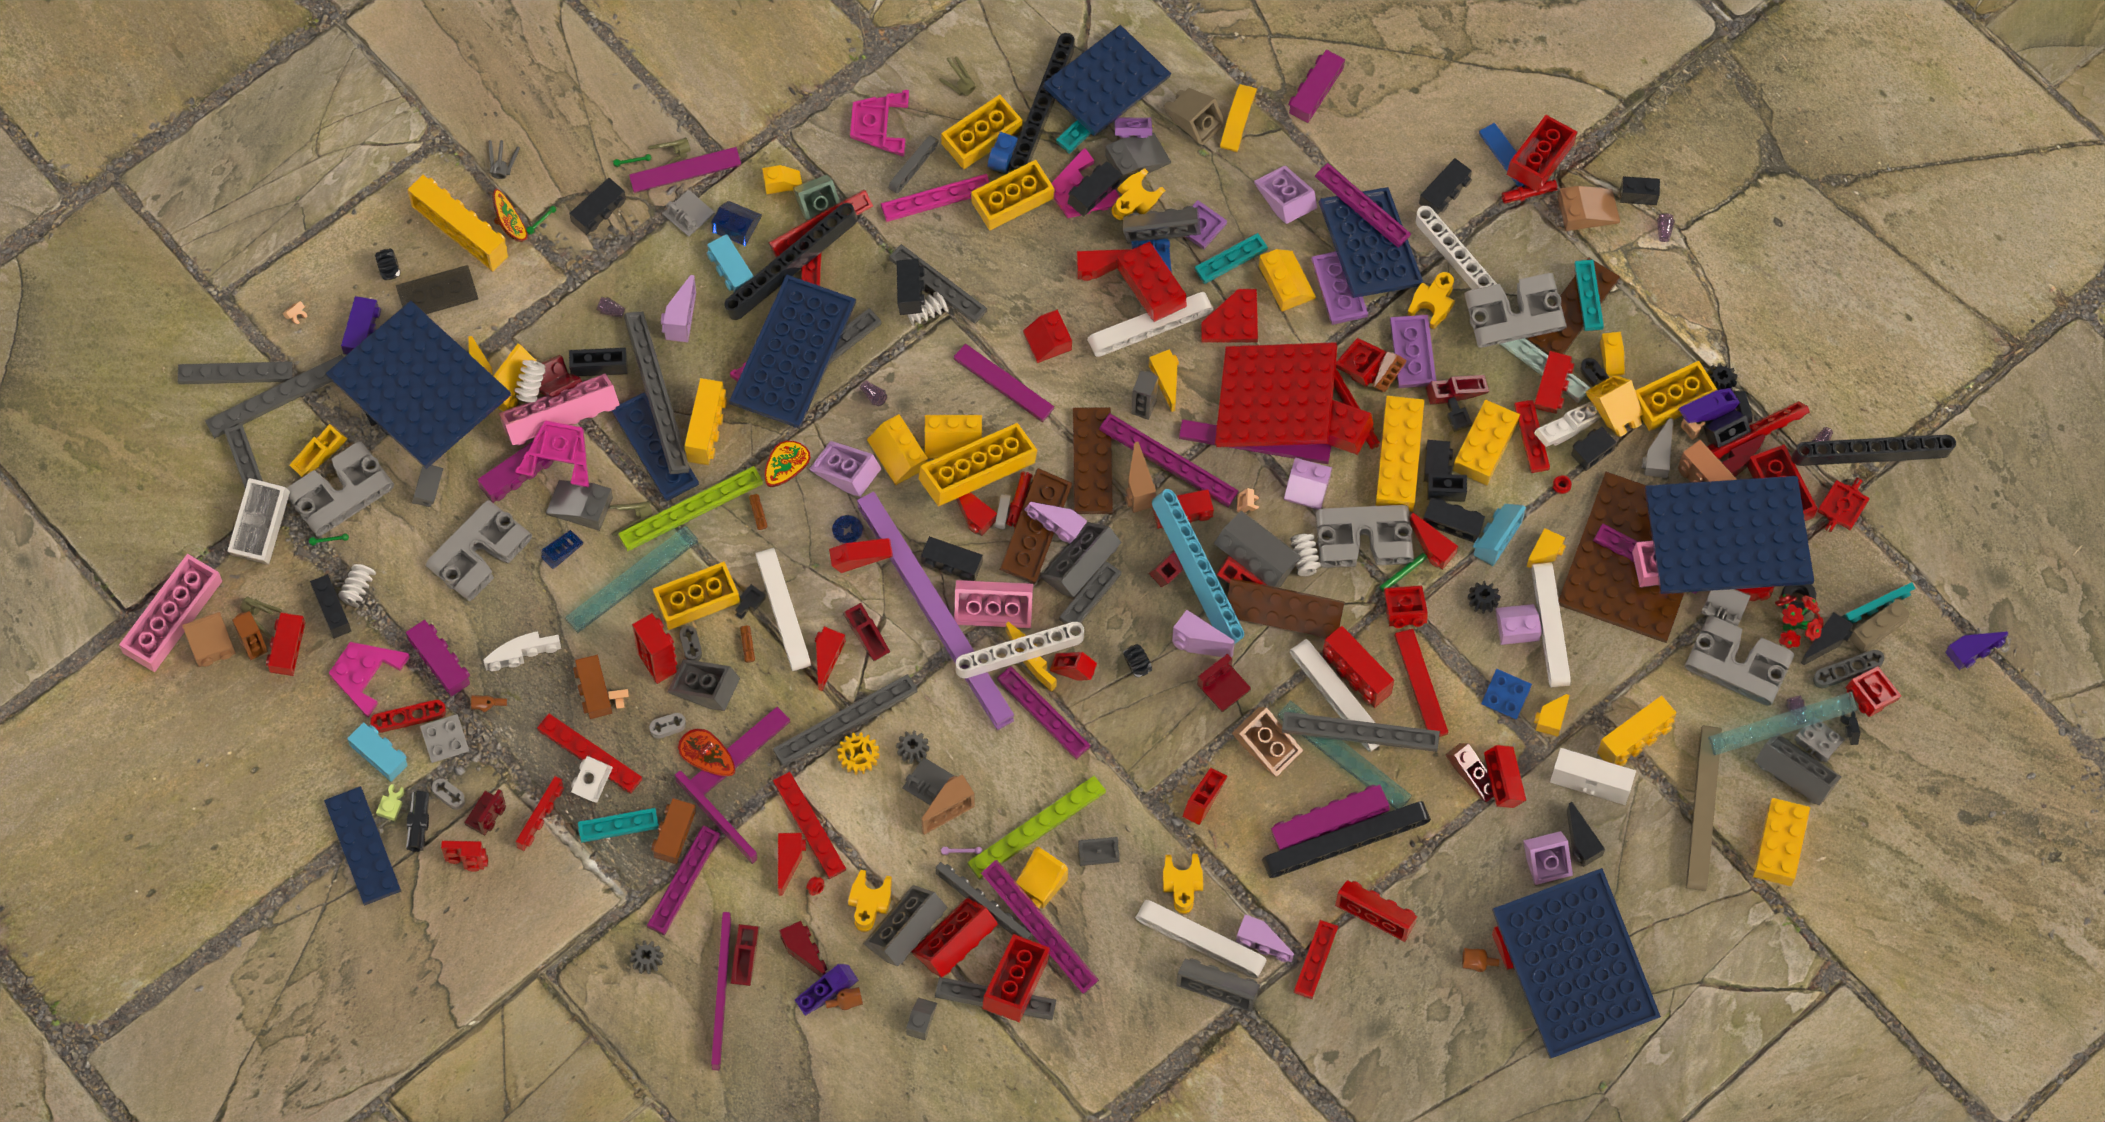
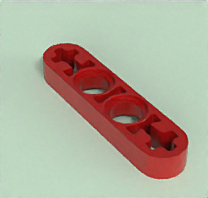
M441 700L423 702L377 713L372 716L370 724L379 733L441 719L446 714V707ZM435 706L439 707V713L434 711ZM425 708H428L430 714L429 716H427ZM415 710L423 711V716L420 718H414L412 714ZM398 714L404 716V720L400 723L393 721V718ZM387 717H390V725L388 724ZM379 719L383 722L380 727L377 725V720Z

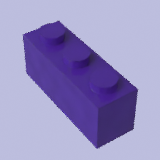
M358 296L354 297L341 344L343 354H349L376 330L375 321L376 318L379 319L381 313L377 300Z

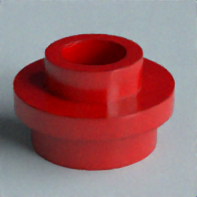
M1561 475L1554 479L1553 489L1557 493L1566 494L1571 490L1572 482L1567 476ZM1562 483L1565 487H1560L1559 484Z
M815 876L808 881L806 889L809 894L814 896L823 891L824 880L821 877L817 878Z

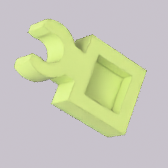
M391 784L388 789L389 797L383 795L376 814L377 816L396 821L402 806V801L398 799L404 795V789L401 787L398 793H394L395 787Z

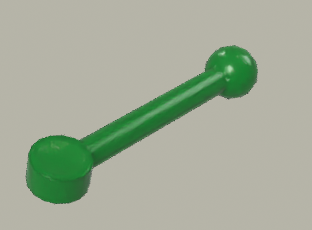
M646 154L644 157L622 161L615 159L613 164L615 167H619L621 164L650 161L652 157L650 154Z
M551 206L549 211L532 227H527V233L529 235L533 234L534 229L551 213L556 212V207Z
M344 533L342 536L320 539L311 537L309 543L314 546L319 542L347 541L349 535Z

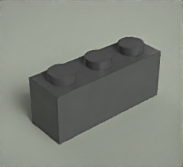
M1140 371L1132 394L1131 414L1147 420L1150 419L1157 402L1158 376L1154 373Z

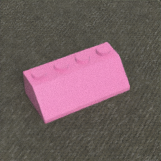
M956 580L954 620L958 625L1006 627V623L1009 621L1016 628H1031L1033 584Z

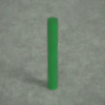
M1421 553L1413 562L1407 564L1380 585V590L1384 592V588H1390L1427 559L1426 554Z

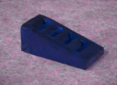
M570 530L543 548L541 558L554 569L581 547L583 541ZM569 539V540L572 541L574 544L571 545L567 540Z

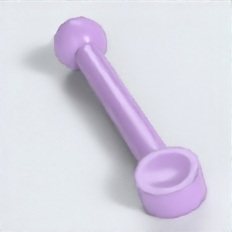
M943 847L941 849L943 855L948 853L980 854L982 852L981 847H976L975 849H948V847Z

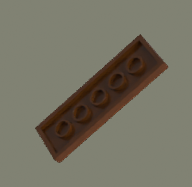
M1594 261L1600 304H1602L1619 281L1620 276ZM1576 275L1560 295L1561 307L1567 327L1560 331L1528 338L1529 342L1547 355H1549L1550 351L1565 354L1584 328Z
M1111 407L1073 408L1074 511L1077 514H1113L1111 437L1099 430L1108 414L1111 413Z
M1037 468L999 570L1033 585L1037 582L1055 532L1047 530L1040 521L1031 518L1024 509L1030 502L1064 508L1072 482Z
M1231 578L1227 596L1239 620L1325 638L1340 627L1345 601Z

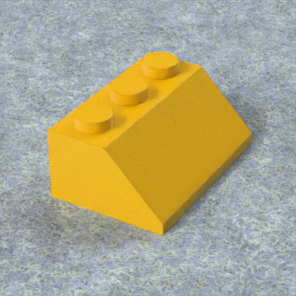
M1275 249L1260 255L1259 268L1282 312L1316 299L1293 251Z
M518 343L494 375L511 393V396L497 407L502 411L512 409L518 405L519 399L516 396L519 393L515 392V388H521L517 385V381H523L519 378V374H525L521 371V367H527L523 364V360L536 361Z
M900 414L883 422L867 439V442L895 485L918 474L920 466L928 463V458Z
M925 415V455L928 459L939 458L982 438V415Z

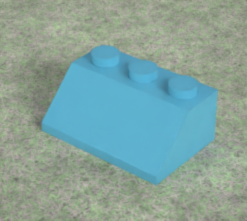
M1504 504L1501 509L1497 508L1493 515V522L1491 524L1487 523L1483 530L1485 534L1482 538L1478 537L1473 545L1475 548L1474 556L1494 566L1522 524L1526 507L1523 505Z

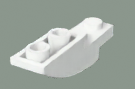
M1589 402L1566 412L1562 418L1537 428L1534 434L1545 447L1552 444L1556 446L1595 423L1601 418V415L1593 403Z
M537 631L510 640L484 659L486 671H498L508 666L518 667L524 663L523 656L533 657L538 655V653L556 652L558 649H561L559 635L539 638Z

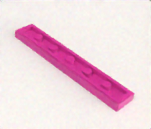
M987 174L884 202L881 203V208L886 222L970 199L972 191L990 183Z

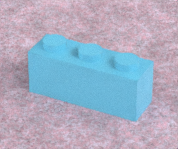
M727 234L707 244V256L711 262L714 261L717 265L716 270L720 277L723 276L725 278V284L729 291L735 292L754 277Z
M363 722L347 738L348 743L357 753L392 782L408 766L406 762L407 757L401 750L398 749L396 751L392 748V743L386 737L382 739L378 735L379 732L372 725L367 726Z

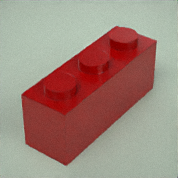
M1549 352L1534 403L1535 409L1557 414L1558 409H1562L1564 398H1562L1563 391L1567 392L1569 386L1568 374L1573 373L1575 363H1572V356Z
M1208 489L1176 496L1189 523L1197 520L1207 521L1213 517L1214 508ZM1152 506V510H1153V514H1154V517H1155L1157 529L1163 528V526H1162V524H1161V522H1160V520H1159V518H1158V516H1157V514H1156V512H1155V510H1154V508H1153V506Z
M280 612L279 619H276L274 625L276 630L275 637L272 636L270 642L271 654H268L266 658V666L269 667L270 673L294 676L306 624L303 616Z
M1495 745L1485 751L1484 757L1496 806L1515 808L1527 801L1514 747Z

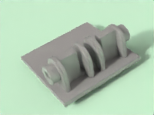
M687 190L675 202L669 201L666 204L667 210L662 213L688 237L715 214L711 208L690 190Z
M1736 589L1710 591L1701 613L1717 617L1738 627L1751 596Z
M458 714L420 726L432 763L469 751Z
M1815 717L1799 731L1794 739L1797 741V745L1804 749L1807 747V752L1812 748L1811 755L1816 752L1814 756L1820 762L1824 761L1825 763L1845 741L1843 737Z

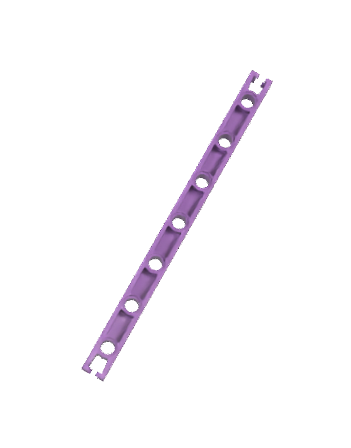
M873 491L858 499V509L876 538H889L891 540L893 557L889 559L955 664L959 656L974 652L875 492ZM963 664L960 666V668L967 669L969 668V666ZM988 672L965 678L996 730L1014 722L1012 710Z

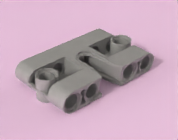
M1553 273L1519 279V283H1517V302L1520 313L1518 314L1511 311L1509 300L1500 284L1473 289L1464 293L1470 314V324L1473 327L1478 348L1556 332L1567 327L1561 307V297L1557 292ZM1553 299L1556 302V305H1549L1547 300ZM1475 315H1481L1484 321H1477Z
M363 442L353 444L331 459L339 481L344 486L342 490L337 491L333 489L330 483L315 470L287 488L290 491L288 499L316 536H322L391 491L394 487L393 481ZM375 466L374 469L368 470L369 467Z
M488 500L428 559L426 567L441 578L447 587L454 589L465 599L471 601L494 579L491 574L492 570L475 551L480 548L484 549L491 556L509 563L530 542L532 534L513 520L510 513L503 512L498 506ZM509 522L508 525L502 526V523ZM452 575H456V576H457V577L454 578V579H449V577L452 576Z
M1408 506L1326 508L1316 511L1317 544L1319 546V558L1322 567H1355L1360 547V536L1363 534L1367 535L1370 539V548L1376 565H1397L1413 562L1412 529L1410 527ZM1399 533H1405L1407 536H1400ZM1322 537H1330V540H1325Z
M1708 616L1684 665L1685 668L1694 674L1759 703L1771 706L1794 658V653L1761 637L1749 652L1746 661L1738 663L1735 660V656L1740 645L1742 628L1717 617ZM1705 642L1708 647H1702L1699 643ZM1771 674H1777L1780 678L1774 679Z

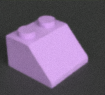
M1295 458L1284 500L1320 510L1331 477L1332 467Z
M1534 604L1495 609L1501 645L1540 640L1542 631L1539 614Z
M1561 831L1524 840L1526 859L1535 885L1573 876L1568 840Z

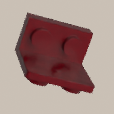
M557 355L542 363L545 365V373L543 374L539 393L549 397H556L566 389L575 388L582 380L580 377L568 373L563 356Z
M1228 653L1201 673L1197 680L1198 687L1221 712H1224L1251 691V687L1232 667L1233 659Z
M498 789L495 795L485 790L465 820V825L484 836L488 831H492L496 824V818L498 815L501 816L506 809L502 790Z

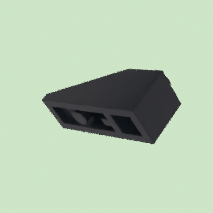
M1833 612L1822 628L1820 637L1814 640L1805 653L1801 664L1805 665L1840 647L1844 640L1848 642L1853 633L1851 631L1853 624Z
M1570 802L1567 808L1572 854L1576 862L1581 863L1585 867L1603 856L1605 848L1573 802Z

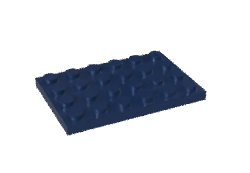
M1119 25L1044 82L1043 88L1095 136L1170 78L1171 72L1125 28Z
M1389 187L1362 191L1402 225ZM1338 196L1320 198L1318 203L1353 298L1419 287L1421 283H1424L1408 239L1398 248Z

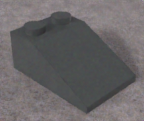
M1152 133V136L1147 138H1139L1137 136L1122 138L1105 146L1107 161L1123 174L1121 184L1131 175L1143 169H1146L1149 174L1171 164V160L1155 133Z
M559 480L546 515L600 531L613 499L612 490L595 483H589L587 488L572 485L571 481Z
M683 659L668 692L708 709L725 711L740 678L730 666Z

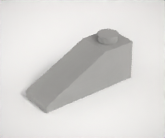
M1669 418L1649 448L1646 457L1642 458L1641 468H1645V476L1663 478L1668 476L1673 419Z

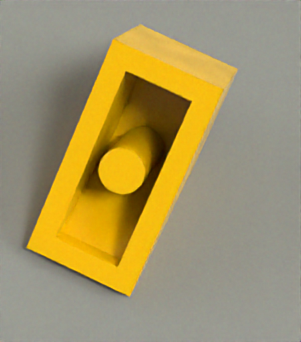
M782 165L762 168L766 195L791 191L793 187L802 184L799 170Z
M1621 332L1603 333L1599 344L1604 370L1609 377L1624 375V346Z
M1544 528L1528 559L1526 567L1532 568V564L1553 562L1558 555L1562 556L1566 545H1564L1565 537Z
M1565 694L1542 706L1541 713L1537 712L1534 723L1537 724L1536 731L1559 736L1570 695Z

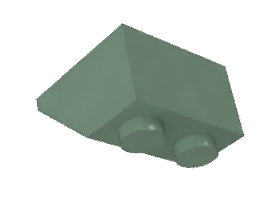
M828 175L793 187L798 205L806 221L840 203L833 180Z

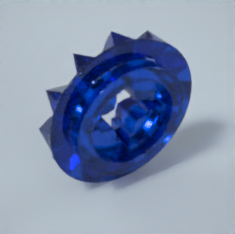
M844 515L835 520L832 532L834 538L840 543H852L861 538L863 526L858 518ZM851 525L853 533L848 532L844 535V529L842 528L847 529Z

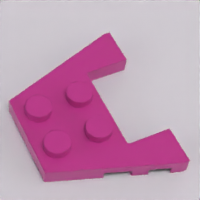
M903 90L902 93L897 94L890 93L885 97H873L853 102L850 138L896 155L904 156L905 138L887 137L889 107L908 108L909 90Z
M1086 148L1051 183L1054 187V200L1067 218L1081 216L1067 202L1070 196L1068 195L1069 191L1074 186L1078 187L1084 178L1080 171L1094 164V159ZM1113 190L1087 214H1091L1092 211H1104L1113 207L1118 198H1120L1117 191Z
M545 420L534 438L530 449L525 453L521 464L516 468L515 473L533 477L538 458L573 464L571 484L588 488L589 479L584 429Z
M350 642L330 670L329 675L352 699L353 703L360 708L363 714L369 718L378 702L362 693L383 662L401 671L410 656L405 652Z

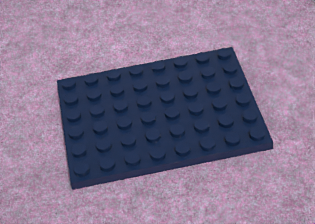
M411 300L326 372L327 377L425 469L431 466L511 396L510 391Z
M1797 476L1647 485L1645 487L1660 594L1814 583Z
M1603 868L1492 909L1549 1059L1661 1017Z

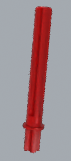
M1335 367L1334 387L1344 404L1360 409ZM1372 427L1366 438L1371 449L1380 446V441L1374 433V427Z

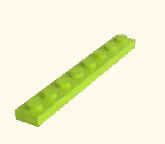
M753 466L618 533L619 538L628 552L763 485V480Z
M1094 775L968 861V866L977 878L981 879L984 877L981 873L995 860L1003 864L1106 793V789Z

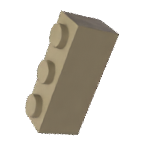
M1897 599L1855 629L1850 641L1863 654L1906 623L1910 613Z

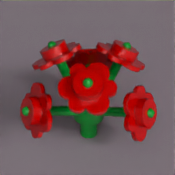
M1783 594L1779 597V600L1775 601L1777 606L1785 605L1786 608L1782 611L1784 615L1782 621L1785 623L1783 624V630L1787 631V633H1781L1779 638L1781 645H1785L1787 648L1800 646L1801 636L1796 635L1794 631L1796 629L1806 630L1805 635L1811 641L1820 637L1824 622L1823 618L1818 614L1820 609L1814 598L1806 595L1801 598L1805 606L1803 610L1797 608L1794 604L1789 605V603L1797 599L1793 595ZM1808 609L1814 613V619L1812 621H1803V615Z

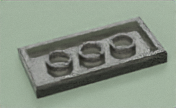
M468 265L396 285L402 307L411 300L425 314L479 299Z

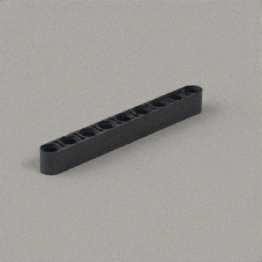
M1062 33L1057 40L1012 155L1010 172L1018 169L1015 167L1016 165L1024 166L1030 163L1055 101V98L1043 88V84L1053 76L1051 74L1058 73L1070 63L1075 48V38L1071 33Z
M850 203L841 204L730 295L724 303L729 317L733 320L741 319L779 288L786 275L793 276L805 264L807 265L853 227L858 220L853 205Z
M1945 434L1801 442L1793 451L1791 460L1798 466L1940 459L1947 458L1956 446V440L1953 436Z
M1419 801L1271 853L1262 858V862L1269 878H1276L1429 823L1431 818L1424 802Z

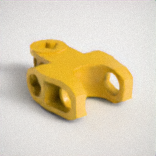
M1146 169L1131 175L1117 188L1122 196L1118 198L1111 210L1112 215L1116 219L1123 220V217L1128 216L1135 210L1140 215L1146 214L1166 191L1163 187L1158 188L1154 192L1146 191L1143 188L1141 182L1148 174Z
M1442 272L1436 276L1431 286L1421 283L1414 293L1407 315L1414 316L1420 309H1429L1433 313L1429 327L1435 329L1446 319L1455 303V300L1449 297L1453 290V276L1450 273Z
M1192 854L1190 868L1183 871L1173 866L1171 855H1165L1162 877L1163 893L1173 892L1174 908L1180 914L1191 912L1194 904V892L1203 891V871L1198 854Z
M860 870L852 885L848 900V906L856 907L854 919L855 926L859 931L868 932L873 928L877 912L887 914L891 902V876L886 875L884 883L880 888L870 889L865 885L866 871Z

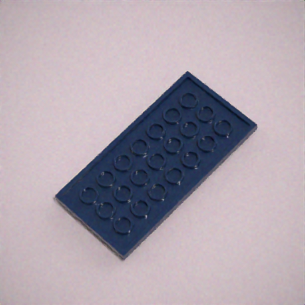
M786 275L732 393L729 404L800 429L853 311L856 299Z

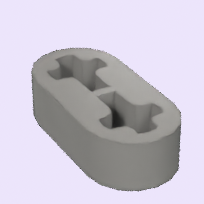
M1001 494L995 528L1005 530L1011 495Z
M673 713L653 720L649 726L650 733L654 738H664L683 731L686 727V721L682 714ZM675 719H678L680 726L674 724ZM659 725L661 732L655 730V726Z
M437 779L433 782L432 790L434 795L447 806L458 810L465 805L464 794L447 780ZM444 785V788L447 791V793H445L442 790L438 792L437 787H442ZM452 795L455 798L459 797L460 802L453 803V800L450 796Z

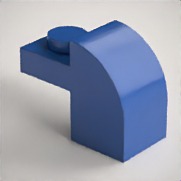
M1000 131L994 148L992 147L988 159L989 169L1004 175L1008 173L1012 153L1018 141L1017 137Z

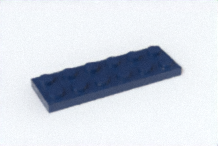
M645 392L616 406L611 411L665 502L699 485V481L691 468L688 473L670 474Z
M357 787L324 800L364 906L401 892L362 787Z

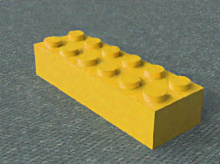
M422 175L407 189L411 206L492 272L508 258L505 237L499 232H494L486 221L482 222L479 220L475 212L464 208L465 206L460 200H454L446 189L439 188L432 178Z
M1396 396L1386 397L1375 506L1405 505L1408 506L1409 512H1413L1424 410L1423 399Z
M1015 423L921 465L918 479L939 507L1034 464L1037 449L1020 425Z

